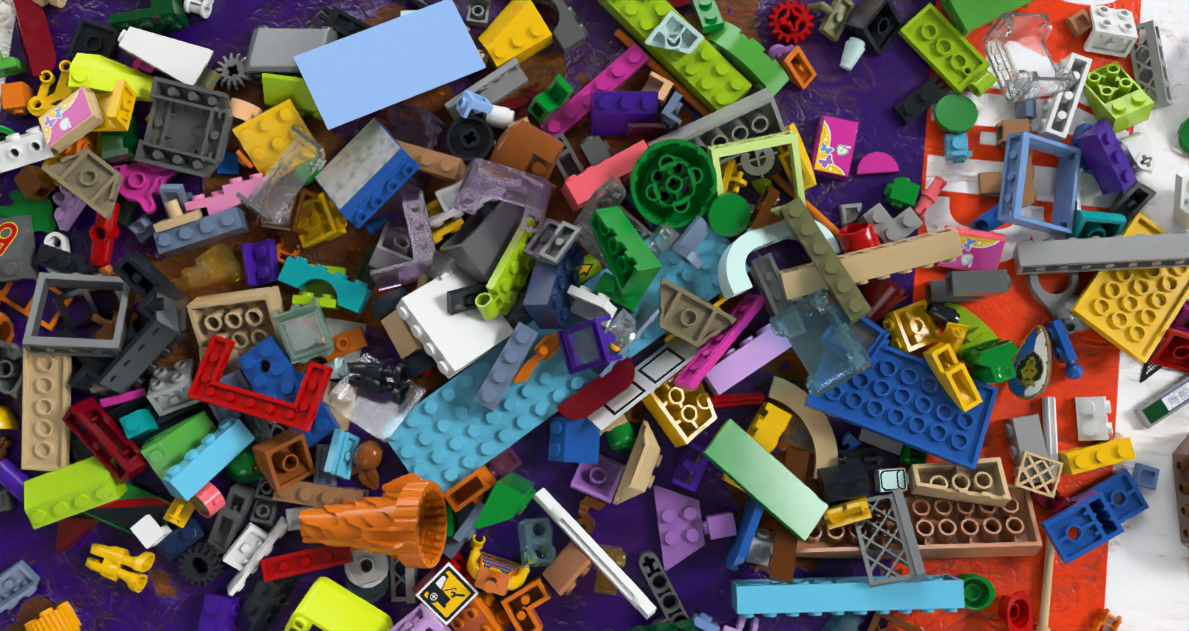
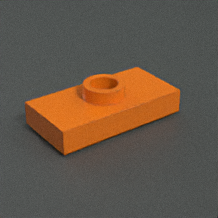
M358 326L333 336L332 338L335 343L334 351L325 358L329 362L335 358H341L368 347L369 345L362 327Z

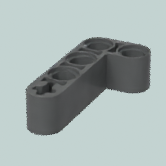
M651 550L642 551L638 556L639 566L664 613L662 617L654 620L651 625L671 623L677 616H683L685 620H689L657 555ZM646 556L650 559L654 558L651 562L655 570L652 572L648 564H642L645 562L644 558ZM654 577H664V583L661 586H655L652 583ZM666 596H673L675 598V602L671 606L663 604Z

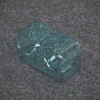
M549 518L523 519L519 522L518 532L522 568L541 567L552 564L556 557L555 547L552 546L553 526L550 524ZM533 527H537L540 530V536H536L533 533ZM535 549H539L542 552V559L536 556Z

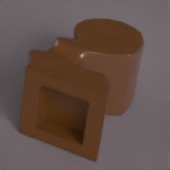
M586 494L584 498L580 499L578 511L580 516L575 521L590 535L594 530L596 521L588 511L590 508L600 510L606 505V502Z

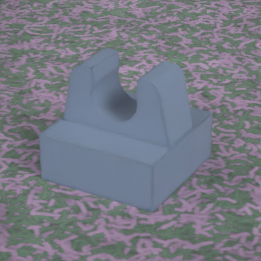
M147 214L142 215L128 227L140 243L144 245L156 233L153 226L155 223Z

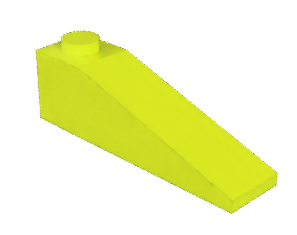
M77 53L70 65L68 87L73 93L82 86L90 88L94 93L112 92L116 80L125 79L137 94V101L153 102V99L149 96L154 77L101 55Z

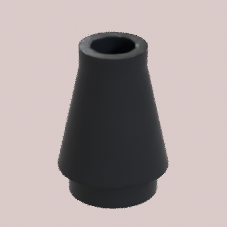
M930 302L925 309V313L930 315L944 328L947 322H959L960 314L957 313L956 309Z

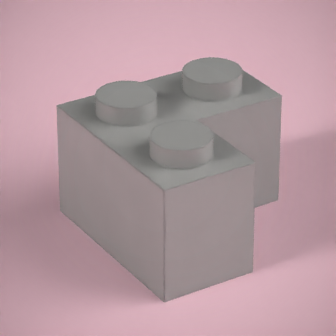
M880 202L857 219L859 223L873 224L881 245L904 239L924 224L911 207H908L892 219Z

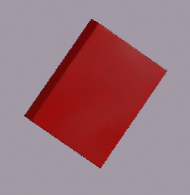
M1167 329L1149 357V362L1189 373V333L1176 329Z

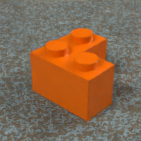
M540 575L524 584L521 588L504 596L500 602L517 631H541L543 623L534 608L551 599L552 594Z

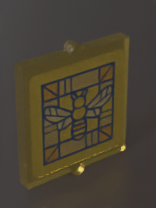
M791 410L790 414L792 417L783 432L780 442L814 454L813 441L800 417Z

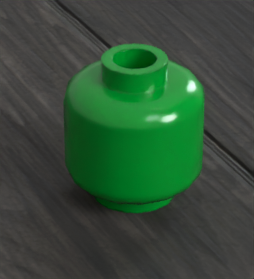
M630 422L605 432L610 449L616 450L617 453L632 449L636 441V436Z

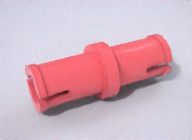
M935 176L927 190H923L921 193L922 197L912 208L919 218H923L929 207L936 203L938 200L937 196L947 185V181L940 176Z

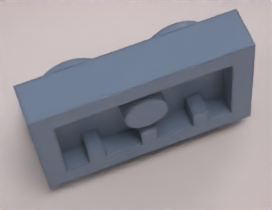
M676 91L663 109L657 122L660 124V128L667 133L677 130L682 122L676 116L683 105L680 103L683 95Z

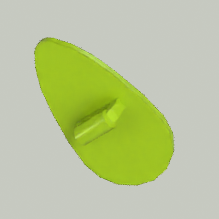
M954 303L943 305L956 309L957 313L960 314L957 324L969 326L958 352L960 359L964 349L998 339L996 334L968 309ZM961 360L962 362H964L965 365H967L970 368H973L974 365L969 364L964 360Z

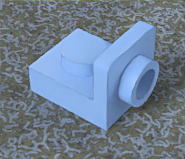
M464 90L456 104V110L463 118H467L471 110L479 114L481 112L490 114L494 108L486 97L468 90Z

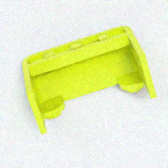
M319 577L291 615L284 631H293L294 629L297 631H309L313 624L323 631H389L393 626V621L388 614L331 579Z

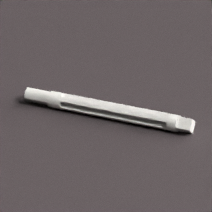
M545 488L535 493L533 499L646 619L653 615L656 607L554 497Z

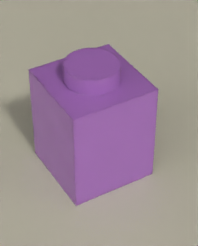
M731 511L706 515V521L702 522L704 534L708 535L711 540L737 535L734 516Z

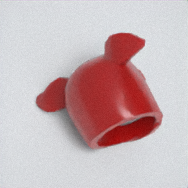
M872 223L848 224L837 233L843 254L881 245Z

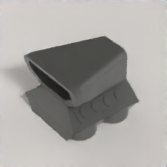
M0 340V391L18 399L22 395L23 349L14 342L8 344Z

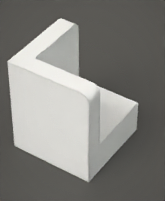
M150 514L145 515L130 528L146 549L156 546L172 532L168 525L160 527Z

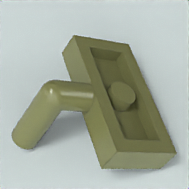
M833 0L831 6L821 1L808 4L806 9L811 8L810 12L822 10L826 14L818 31L832 42L838 41L845 27L844 23L850 17L856 5L851 0Z

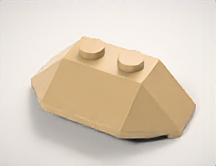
M645 420L641 423L636 441L612 502L616 505L644 493L647 487L651 488L655 478L652 472L654 467H659L663 455L659 454L661 451L649 423Z

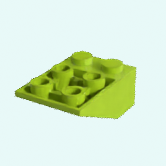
M1116 61L1088 72L1082 90L1097 122L1105 118L1116 134L1149 119L1154 105L1153 100Z

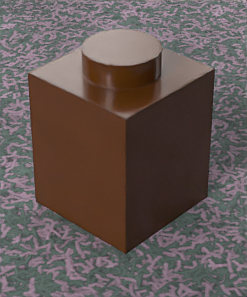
M27 164L13 179L26 198L43 201L56 188V185L50 176L41 169L42 167Z

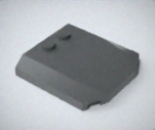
M154 76L149 96L153 99L144 140L139 139L134 160L209 178L223 161L233 122L229 95Z

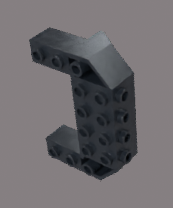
M138 251L126 254L112 270L144 299L136 307L142 313L129 326L126 347L116 358L72 356L71 375L73 378L68 384L87 394L123 395L133 388H140L146 381L144 377L148 373L151 375L160 366L158 364L160 359H166L174 351L171 347L175 343H181L188 335L185 332L191 327L190 316L186 307L189 304L188 296ZM69 328L53 336L79 338Z

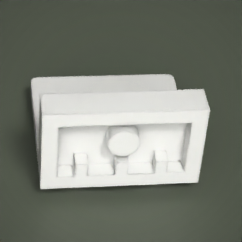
M1091 5L1089 12L1093 30L1084 44V51L1126 58L1138 39L1132 12L1126 9L1108 8L1103 5Z

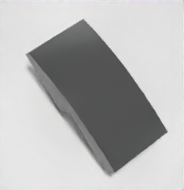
M469 0L466 19L467 26L488 27L491 0Z
M260 476L254 498L256 501L250 521L251 523L273 526L279 501L272 500L274 489L267 479Z

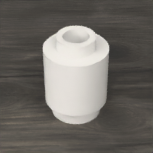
M492 105L494 108L490 114L483 112V120L491 127L507 129V124L514 122L515 111H511L507 107Z

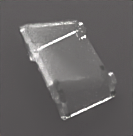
M1003 12L984 37L983 48L1007 103L1017 104L1067 91L1077 82L1071 69H1061L1057 72L1044 42L1052 32V26L1047 14Z

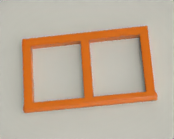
M8 282L2 290L1 300L29 317L33 297L24 309L5 297L15 283ZM49 287L50 290L58 295L64 293L56 287ZM72 297L65 299L64 304L66 308L73 301ZM57 311L49 324L41 320L40 325L52 331L61 318L59 311Z

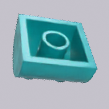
M1074 210L1072 234H1065V239L1070 237L1087 239L1092 236L1106 238L1120 235L1127 220L1123 214Z

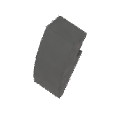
M237 482L230 488L225 501L226 504L219 510L209 536V547L215 545L216 548L214 550L220 549V554L225 555L234 543L255 499V489L240 482Z

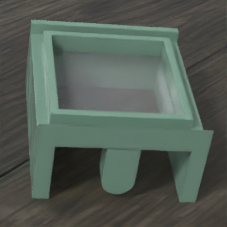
M317 297L312 298V304L300 307L299 303L294 304L289 311L280 313L279 309L274 310L272 319L276 323L291 365L307 363L311 358L317 356L326 357L334 351L335 343Z

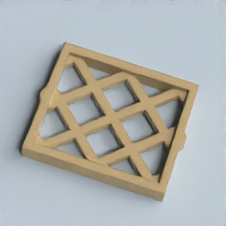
M1023 451L1014 486L1054 498L1064 463ZM1031 456L1039 458V460L1034 462ZM1027 457L1031 464L1024 467L1025 458ZM1046 461L1055 464L1049 467ZM1042 462L1046 469L1039 472L1036 465ZM1033 467L1036 474L1029 477L1026 470ZM1057 467V474L1054 477V475L1051 472V469ZM1023 472L1027 479L1020 482V476ZM1048 472L1051 479L1045 482L1041 475ZM1038 477L1042 484L1035 487L1032 480ZM1029 482L1032 488L1023 486V484ZM1053 482V488L1050 492L1047 484ZM1044 487L1047 493L1039 491L1038 489Z

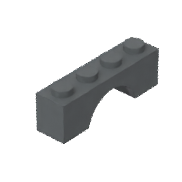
M531 0L533 4H545L557 12L559 23L553 31V36L564 56L586 44L587 32L582 24L578 25L575 20L576 14L571 6H566L565 0Z

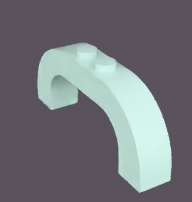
M783 220L756 230L751 227L746 230L747 233L740 236L724 250L718 265V281L725 300L742 294L753 287L745 268L746 258L749 253L785 239L796 240ZM815 220L836 255L842 252L833 234L824 225Z

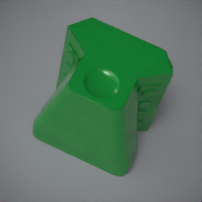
M994 339L964 349L961 360L974 365L968 372L971 378L984 383H1002L1016 376L1012 359L1019 348L1013 344L1012 339Z

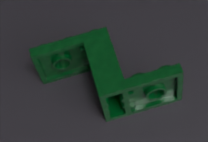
M150 0L151 8L108 15L109 23L120 32L123 29L127 31L129 27H134L161 35L162 32H180L185 28H190L188 13L183 9L184 0Z

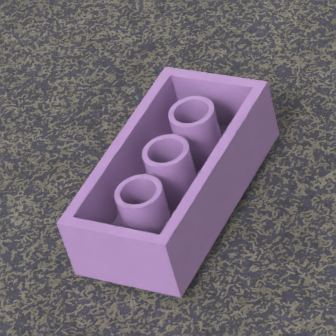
M769 323L756 332L757 337L753 338L751 335L738 344L739 349L736 351L734 348L728 350L721 357L722 360L714 364L712 369L703 378L714 396L722 394L793 346L778 324L771 326Z

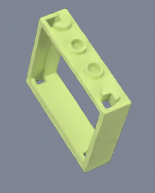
M790 130L708 146L707 153L714 164L717 175V189L714 198L724 194L719 157L789 144L795 199L800 197L806 206L798 134ZM784 205L771 208L770 211L779 215L780 208Z

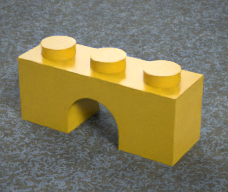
M1119 436L1109 438V440L1098 441L1096 445L1075 447L1058 452L1059 462L1064 463L1061 474L1069 475L1136 459L1130 437Z

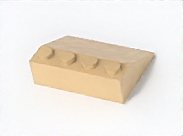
M278 286L199 296L186 305L199 348L207 347L212 335H216L236 342L233 349L238 350V358H240L272 335L277 338L287 355L276 323L272 319L274 310L279 309L280 313L284 312V305Z

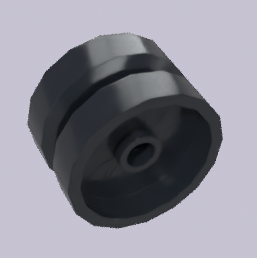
M468 115L467 118L461 117L453 122L447 131L446 142L452 156L461 158L467 165L466 168L475 169L487 164L496 141L491 127L485 120L478 116Z

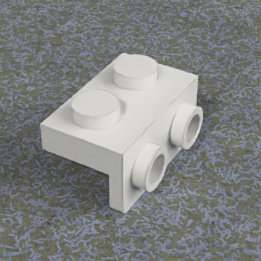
M571 285L567 291L576 300L570 310L573 314L586 320L611 315L612 320L617 308L609 302L610 298L602 293H598V295L592 294V290L583 285H580L579 288ZM611 320L601 323L602 327L607 328Z
M1106 396L1075 397L1078 440H1109V435H1113L1112 422H1108V414L1111 413L1110 400H1106Z

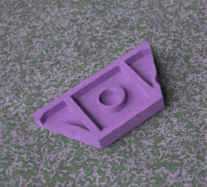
M653 485L665 571L705 545L699 500L658 485Z

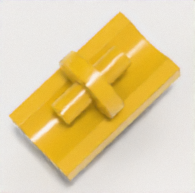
M735 159L720 165L724 193H738L740 187L747 186V181L742 179L744 172L738 171L739 166L735 163Z

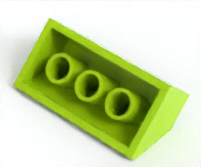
M262 73L264 102L269 109L291 98L301 117L312 115L315 119L323 120L304 78Z
M92 456L26 480L24 482V510L33 528L37 529L117 500L128 489L125 483L121 485L96 456ZM112 458L111 463L118 469L117 465L114 462V459Z

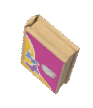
M82 86L38 118L48 148L56 149L58 153L64 151L104 122L95 93L86 86Z

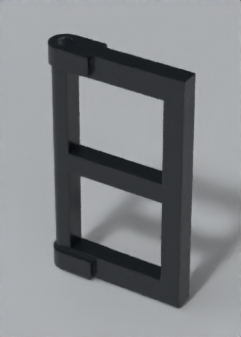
M76 288L52 298L67 329L69 328L72 332L95 322L89 318L75 323L63 302L64 299L83 293L93 313L104 318L112 317L115 312L119 311V307L102 313L90 291L92 289ZM115 291L119 301L121 302L123 291Z

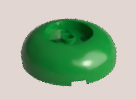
M682 139L662 140L648 147L636 160L630 175V194L637 210L650 222L666 228L683 227L691 224L696 216H703L709 209L708 206L717 189V175L711 158L699 146ZM677 163H679L681 165V170L679 172H674L673 166H676ZM659 171L661 173V178L659 180H654V173ZM672 178V179H673V183L668 186V183L670 182V179ZM683 184H687L686 191L682 193L680 190ZM667 192L668 198L662 201L660 194Z

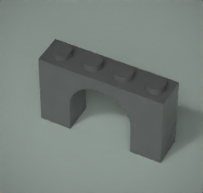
M1007 269L952 271L945 274V280L925 282V297L928 304L930 302L935 304L978 302L1008 293L1011 279L1007 274Z

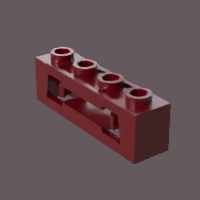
M92 396L70 406L62 418L67 426L121 485L141 474L149 464L141 450L131 439L127 438L123 430ZM82 423L85 426L84 430H88V432L85 434L77 424ZM112 458L115 459V464H119L122 467L121 471L111 463Z

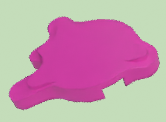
M139 161L128 166L127 164L113 166L115 170L123 175L119 193L126 200L139 203L144 212L149 215L156 212L157 207L154 196L156 194L160 195V185L166 184L176 174L175 170L156 167Z

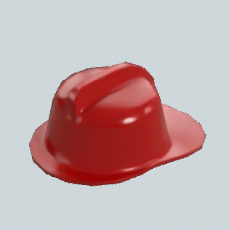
M1024 591L1015 592L1012 596H1001V601L998 605V617L1008 627V631H1033L1031 600Z

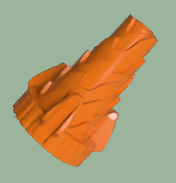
M417 473L403 475L383 484L382 490L386 492L383 493V497H363V500L344 501L343 504L323 505V508L301 510L298 518L301 522L302 542L322 543L333 547H350V551L387 554L399 560L406 568L435 567L440 561L447 535V510L444 494L437 483L432 480H423Z

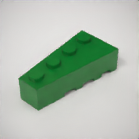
M619 206L595 209L588 224L622 296L646 291L662 265Z

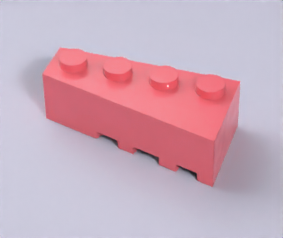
M642 140L622 152L605 159L596 166L588 167L578 176L574 174L566 178L560 190L572 211L574 212L629 185L631 171L636 160L648 148L645 141Z

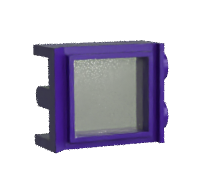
M611 315L595 317L589 321L557 331L569 374L586 371L623 359L622 354L610 356L607 344L615 341V335L613 333L604 334L601 323L611 320Z

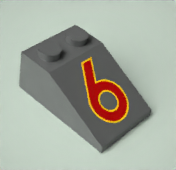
M31 215L0 218V284L38 279V265L34 264L36 248Z

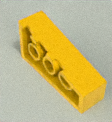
M769 402L763 403L759 407L746 433L769 453L773 452L780 435L786 429L792 415ZM725 473L723 474L722 480L744 491Z

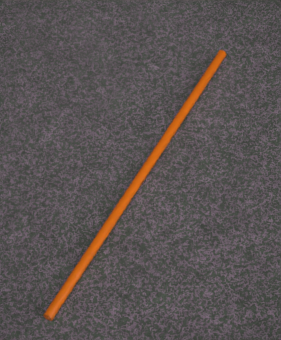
M620 28L615 31L614 35L628 48L635 44ZM643 50L649 57L646 65L656 74L674 83L673 89L683 95L682 98L703 117L711 114L701 102ZM778 173L769 176L791 198L795 199L794 188ZM805 199L806 208L811 216L824 225L838 240L837 233L840 230Z

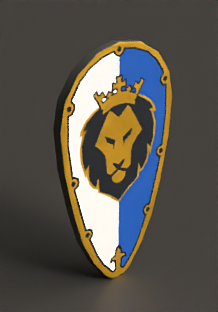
M1042 325L1035 326L1027 334L1012 362L1016 376L1008 380L1007 385L1010 392L1020 399L1036 398L1046 390L1050 381L1052 368L1051 342L1046 329Z

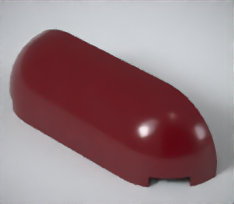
M12 0L17 15L15 22L28 71L32 73V78H39L41 75L45 76L48 73L41 74V72L44 70L51 72L57 60L45 13L32 0Z
M629 356L615 365L608 374H605L604 377L601 378L599 376L556 408L568 419L581 420L589 417L631 386L635 377V367Z

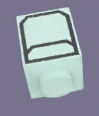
M905 468L873 469L875 491L890 492L902 488V491L907 490L909 474L905 472Z

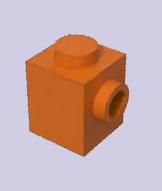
M22 81L1 84L2 96L0 97V102L3 109L17 117L26 116L27 113H30L27 105L29 100L34 97L33 88Z

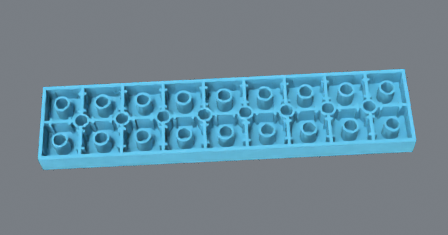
M706 211L701 217L709 225ZM689 225L679 228L662 227L645 239L644 242L662 267L648 289L644 291L634 313L627 312L635 318L648 303L659 309L660 280L662 277L706 302L719 295L722 291L718 281V265L724 250L731 244L727 237L721 236L711 228L695 249L699 252L698 257L704 262L699 270L683 262L671 250ZM745 263L746 273H748L751 269ZM609 266L583 284V286L591 289L592 294H594V290L604 271L613 275ZM575 299L571 302L569 318L565 323L564 329L589 321L570 311L576 301ZM659 314L656 316L655 321L649 324L642 332L641 337L634 341L627 349L623 359H619L613 367L628 356L631 359L667 332L658 326ZM534 320L526 325L537 331L540 335L523 365L536 354L534 347L545 336L564 329H539ZM591 327L575 332L583 363L599 359L596 344L591 340L593 337ZM508 338L380 432L409 473H417L423 480H432L441 487L444 494L557 413L558 409L556 407L599 376L591 369L569 374L560 345L559 350L549 360L544 361L542 359L537 364L528 381L515 384L513 380L497 410L492 411L475 401L474 398L509 340Z

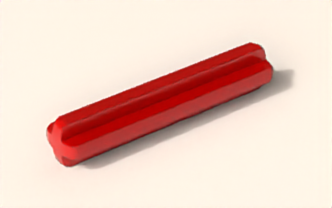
M763 392L709 396L713 408L761 405L764 403Z

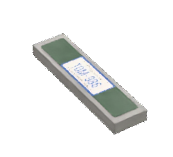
M1189 374L1133 410L1146 429H1150L1189 403Z

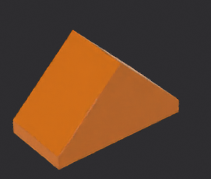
M797 45L781 64V67L790 78L789 80L802 90L817 75L800 46Z

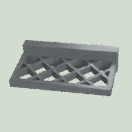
M902 488L895 489L890 494L866 498L871 515L873 512H876L884 517L879 526L868 519L863 520L860 525L859 522L854 523L870 588L916 580V582L925 581L926 572ZM890 501L891 508L887 514L877 508L880 502ZM887 520L895 523L897 526L893 535L882 529ZM865 524L876 530L870 539L861 533ZM879 532L890 538L885 547L874 542ZM893 540L903 547L899 556L888 550ZM870 545L881 550L876 560L867 555L866 551ZM885 553L896 559L890 569L879 563ZM901 562L908 567L910 574L899 575L893 570ZM876 566L888 572L884 579H873L872 572Z

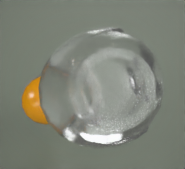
M621 317L611 325L610 333L615 335V341L609 343V347L613 352H620L625 344L631 343L637 336L635 322L630 317Z

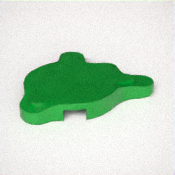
M19 189L10 193V198L13 200L12 205L0 206V218L31 215L33 232L52 233L58 229V224L54 218L53 206L55 204L49 196L43 201L28 199Z

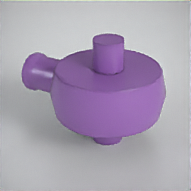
M775 44L769 49L768 56L772 61L776 59L779 64H782L794 47L792 44L786 47L781 44Z

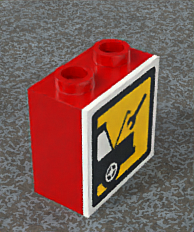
M446 557L437 563L412 588L415 595L445 625L479 593L474 587V580L471 576L467 574L464 577L460 573L462 569L454 559L449 561Z

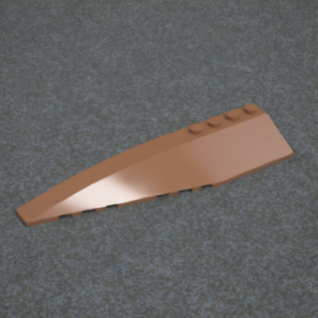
M1007 484L1011 500L1004 507L916 494L904 497L921 558L1035 556L1043 545L1030 491L1016 487L1014 484ZM890 501L880 502L877 508L887 514L891 508ZM873 512L872 518L868 520L879 526L884 517ZM819 520L806 541L798 539L796 557L863 559L854 523L829 530L826 520ZM887 520L882 529L893 535L897 526L895 523ZM865 524L861 533L870 539L876 530ZM775 531L769 532L771 555L773 552ZM879 532L874 542L885 547L890 538ZM893 540L888 550L899 556L903 547ZM870 545L866 552L871 558L877 559L881 550ZM885 553L881 559L894 558Z

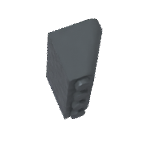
M513 192L503 194V198L498 201L492 202L489 200L483 203L484 206L475 210L461 225V229L453 233L440 247V251L447 259L479 282L489 281L524 216L530 217Z

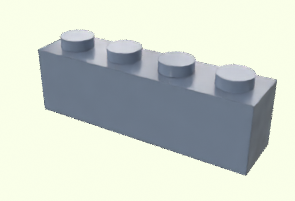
M234 207L154 233L153 236L159 254L170 258L250 232L245 212L238 207Z
M518 322L475 396V401L492 411L497 410L540 334L537 331Z

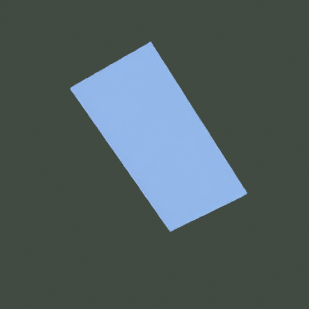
M443 0L294 56L328 130L486 68L453 0Z

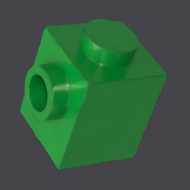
M905 177L895 178L885 186L883 194L886 197L884 202L889 203L890 207L895 209L912 208L915 206L921 185L911 183V180Z

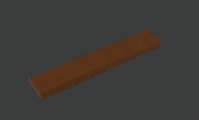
M787 448L784 467L805 484L809 452ZM778 520L776 522L769 580L791 584L798 538Z

